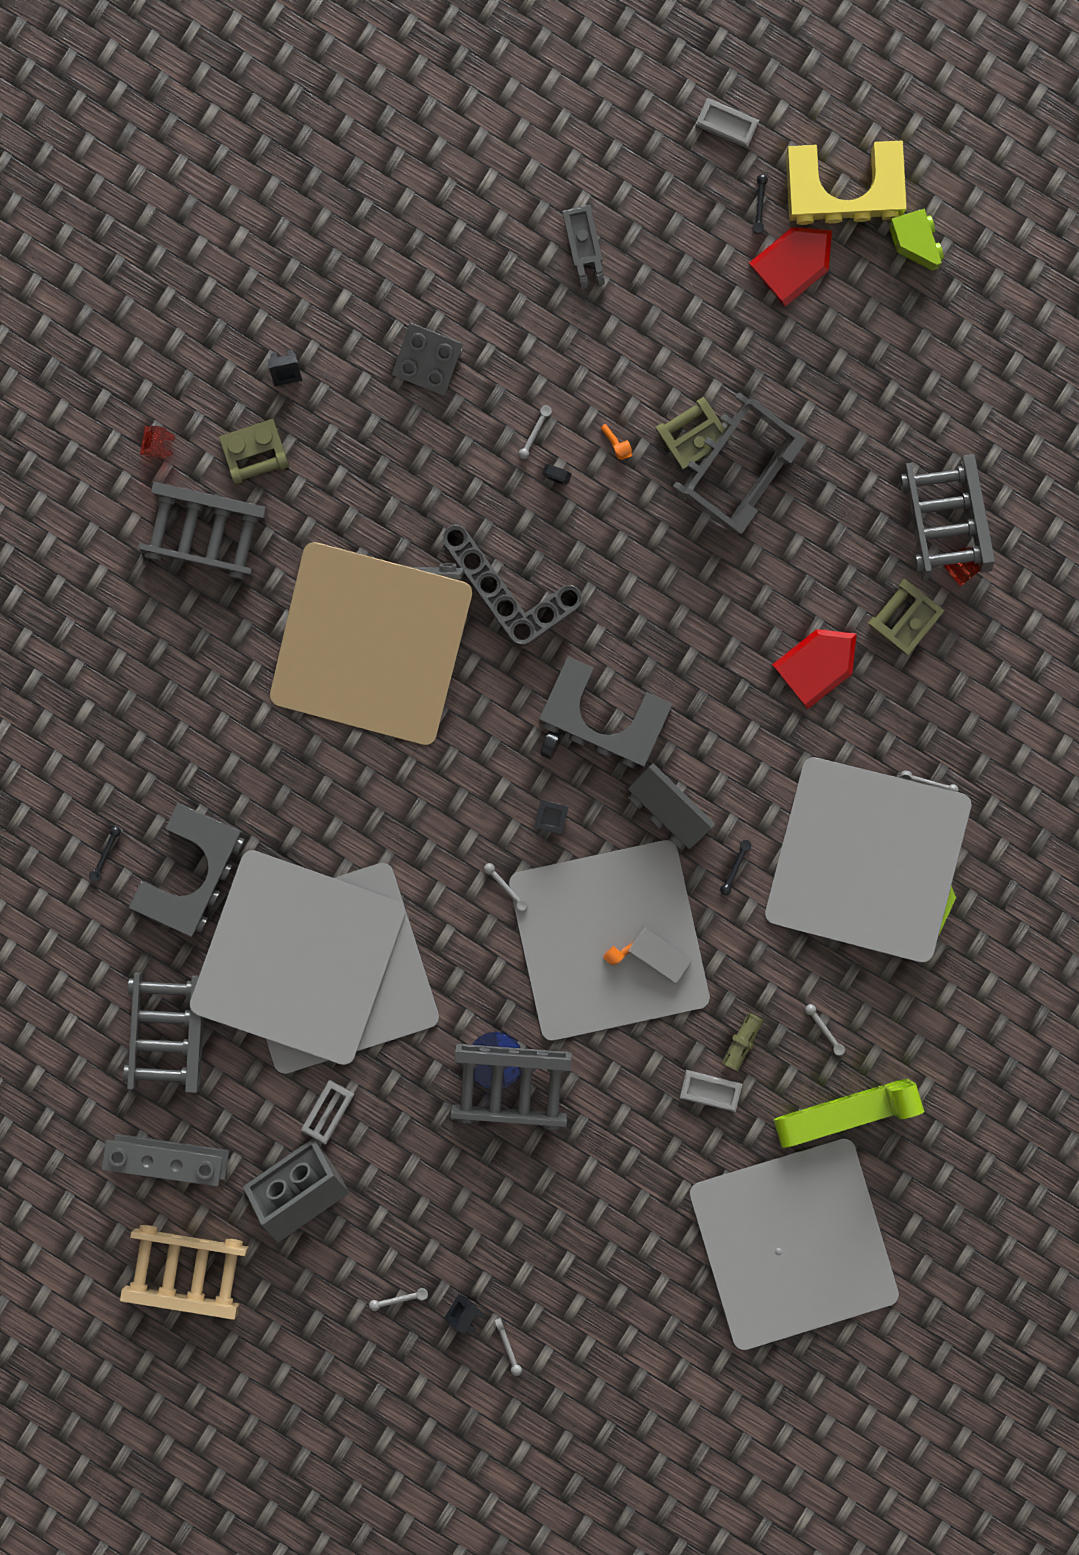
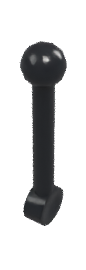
M760 174L757 177V183L759 184L756 223L752 227L755 234H760L764 230V225L761 222L764 187L768 182V178L764 174Z
M118 826L111 827V836L96 869L89 874V878L93 882L101 879L100 871L115 838L121 834V829Z
M743 840L740 843L741 850L726 883L720 887V892L723 895L731 893L730 886L746 851L751 849L752 845L749 840Z

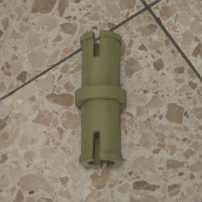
M750 1012L747 1013L737 1035L734 1034L732 1037L734 1041L722 1061L724 1065L739 1071L749 1049H753L755 1045L753 1041L765 1020Z

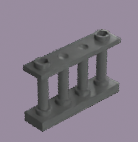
M964 455L960 466L956 470L914 475L912 463H907L904 474H900V485L902 492L907 491L918 554L914 557L917 572L921 571L923 581L929 580L932 571L931 567L973 561L974 564L978 563L980 573L992 571L995 559L975 455ZM958 481L959 484L963 483L965 493H962L959 497L919 502L916 488L918 486ZM963 508L969 512L970 520H967V523L924 529L921 513ZM967 534L974 539L975 546L972 547V550L930 556L926 540Z
M153 482L151 493L158 497L157 502H160L150 545L139 543L138 546L141 552H145V558L161 561L162 557L229 571V577L245 580L246 575L253 577L254 570L245 567L254 525L258 524L259 520L266 521L268 509L266 507ZM175 501L186 503L185 508L188 509L178 552L161 548L171 505L174 506ZM203 507L214 510L213 514L216 515L206 558L189 554L198 513L202 512ZM231 514L242 516L241 521H243L234 564L217 561L226 519L230 518Z
M144 972L134 973V978H130L128 983V995L133 997L129 1065H124L123 1081L128 1082L127 1089L137 1088L138 1080L181 1082V1085H186L185 1092H199L201 1087L204 1017L196 1015L191 1008L190 1010H185V1013L142 1011L143 993L186 995V998L191 1000L199 975L192 976L191 981H187V984L143 982ZM141 1022L184 1024V1027H189L188 1039H184L183 1042L140 1039ZM139 1051L183 1053V1056H187V1068H182V1070L138 1068Z
M456 1044L454 1063H461V1066H463L461 1105H452L451 1119H457V1122L466 1124L477 1120L543 1125V1128L549 1130H558L560 1127H566L567 1113H559L561 1074L564 1071H571L572 1052ZM478 1064L489 1065L492 1069L489 1107L472 1106L474 1072ZM507 1067H518V1070L521 1071L518 1109L501 1108L503 1072ZM536 1069H547V1072L550 1073L547 1112L530 1110L532 1072Z
M115 1134L114 1141L106 1140L102 1170L219 1186L220 1179L225 1180L227 1176L230 1150Z

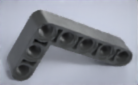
M451 525L444 531L443 543L457 565L460 568H464V575L515 645L527 646L580 608L582 603L580 590L575 586L566 585L525 613L468 532L459 525ZM454 532L461 533L464 536V541L459 546H452L448 543V537ZM471 555L477 556L481 561L480 566L475 570H470L464 565L465 559ZM486 579H493L497 583V588L492 593H486L481 589L482 582ZM566 592L574 593L577 597V603L571 607L564 606L561 602V596ZM509 602L513 605L514 611L510 616L504 617L498 613L497 608L501 603ZM542 609H550L554 614V618L549 623H542L538 620V612ZM517 626H527L531 631L530 636L525 640L517 639L514 635V630Z

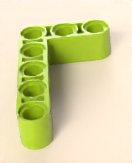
M902 1079L775 1118L773 1121L781 1147L786 1148L894 1115L898 1119H907L920 1115L925 1111L916 1083L909 1079Z

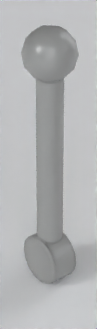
M545 405L541 408V416L524 449L519 451V458L525 460L529 457V449L544 420L551 415L552 410L549 406Z
M910 771L901 772L900 778L955 792L959 791L955 784L948 786L913 776Z
M486 864L484 872L491 875L517 903L516 907L518 910H526L527 902L523 899L521 900L495 872L493 864Z
M812 1004L807 1005L805 1008L806 1014L812 1016L833 1045V1052L836 1055H843L845 1052L844 1046L837 1043L817 1015L816 1007Z
M420 1288L416 1293L379 1302L372 1300L369 1303V1309L377 1311L380 1307L416 1298L425 1300L428 1292L426 1289Z
M498 1318L495 1320L512 1365L511 1373L514 1376H519L522 1373V1368L517 1365L502 1320Z

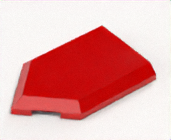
M791 227L748 265L782 305L786 307L829 271L832 230Z
M816 629L773 663L772 666L805 708L809 709L852 675L857 634Z

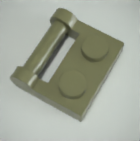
M704 397L698 399L696 405L665 425L661 423L655 427L658 435L666 444L682 471L688 468L687 465L690 461L696 463L709 453L711 448L704 443L707 437L716 442L725 430ZM701 414L706 417L707 420L677 440L673 439L671 435L673 432Z
M274 419L219 436L235 485L243 483L244 479L281 468V470L290 468ZM275 450V458L241 469L238 467L237 462Z
M903 579L898 585V591L876 618L872 617L867 624L908 656L942 615L944 610L914 585ZM908 595L915 600L892 630L885 625Z

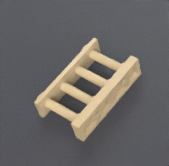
M140 1225L139 1229L135 1228L131 1232L130 1238L141 1240L134 1282H131L130 1286L126 1285L122 1289L120 1301L235 1320L238 1315L239 1303H233L231 1292L237 1255L245 1256L248 1253L249 1246H243V1241L236 1239H225L224 1243L157 1232V1227ZM152 1241L169 1244L162 1287H159V1290L147 1289L148 1285L145 1284ZM180 1246L197 1248L191 1291H188L187 1295L177 1294L176 1289H174ZM209 1251L226 1253L220 1294L216 1296V1300L204 1298L205 1294L202 1293Z

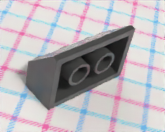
M653 763L627 789L631 793L627 798L638 809L644 806L651 813L648 818L659 829L665 826L672 833L669 839L679 849H682L684 846L688 850L691 849L715 825Z
M312 1138L243 1186L261 1225L277 1242H280L349 1194L339 1172L315 1138Z

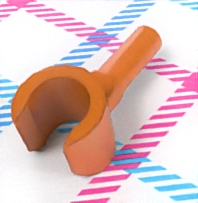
M604 424L600 429L611 442L616 457L620 460L631 457L632 449L628 440L619 443L609 427Z
M633 943L624 947L621 951L613 945L603 955V958L610 965H616L630 953L628 950Z

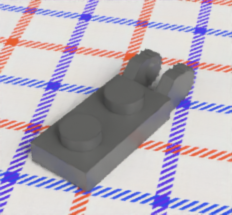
M586 205L563 210L562 214L574 268H577L581 289L588 288V279L583 266L594 264L596 282H598V285H604L605 280L601 265L602 255L591 206Z

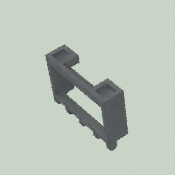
M738 393L735 399L742 405L733 418L726 414L722 415L720 419L727 424L723 433L716 442L708 437L705 439L704 443L711 450L700 465L693 461L689 462L687 466L695 473L684 487L682 484L675 482L673 488L732 533L742 534L758 512L754 505L784 463L791 464L807 440L756 400L748 399L741 393ZM748 410H751L786 437V439L732 517L729 518L693 491V489Z

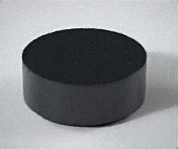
M545 464L542 475L553 482L567 485L570 482L572 473L562 468Z
M549 731L540 751L541 756L552 759L560 744L562 733Z

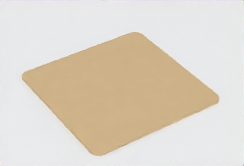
M317 542L309 543L303 550L270 691L272 702L277 706L423 745L431 744L437 736L472 598L471 587L463 581Z

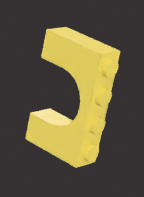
M903 141L873 143L871 148L872 185L866 194L854 200H840L825 191L819 180L817 145L788 146L786 151L789 221H796L798 225H808L814 223V220L825 219V223L842 222L843 218H853L855 222H865L871 220V217H882V220L890 221L892 218L902 216L906 211Z

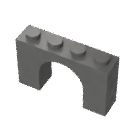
M568 656L539 718V721L544 723L542 728L552 732H559V730L570 734L568 740L581 746L588 742L596 746L595 752L610 758L612 754L621 757V764L634 770L638 766L644 767L673 703L646 692L636 716L628 728L613 735L597 733L585 724L580 713V699L594 668Z
M177 803L166 826V830L196 843L204 851L208 861L206 880L198 890L186 896L174 895L148 882L141 881L129 908L193 937L196 936L197 932H203L209 919L205 917L209 906H215L221 893L217 888L221 880H227L233 867L229 862L233 854H239L245 839L241 838L242 831L184 804Z

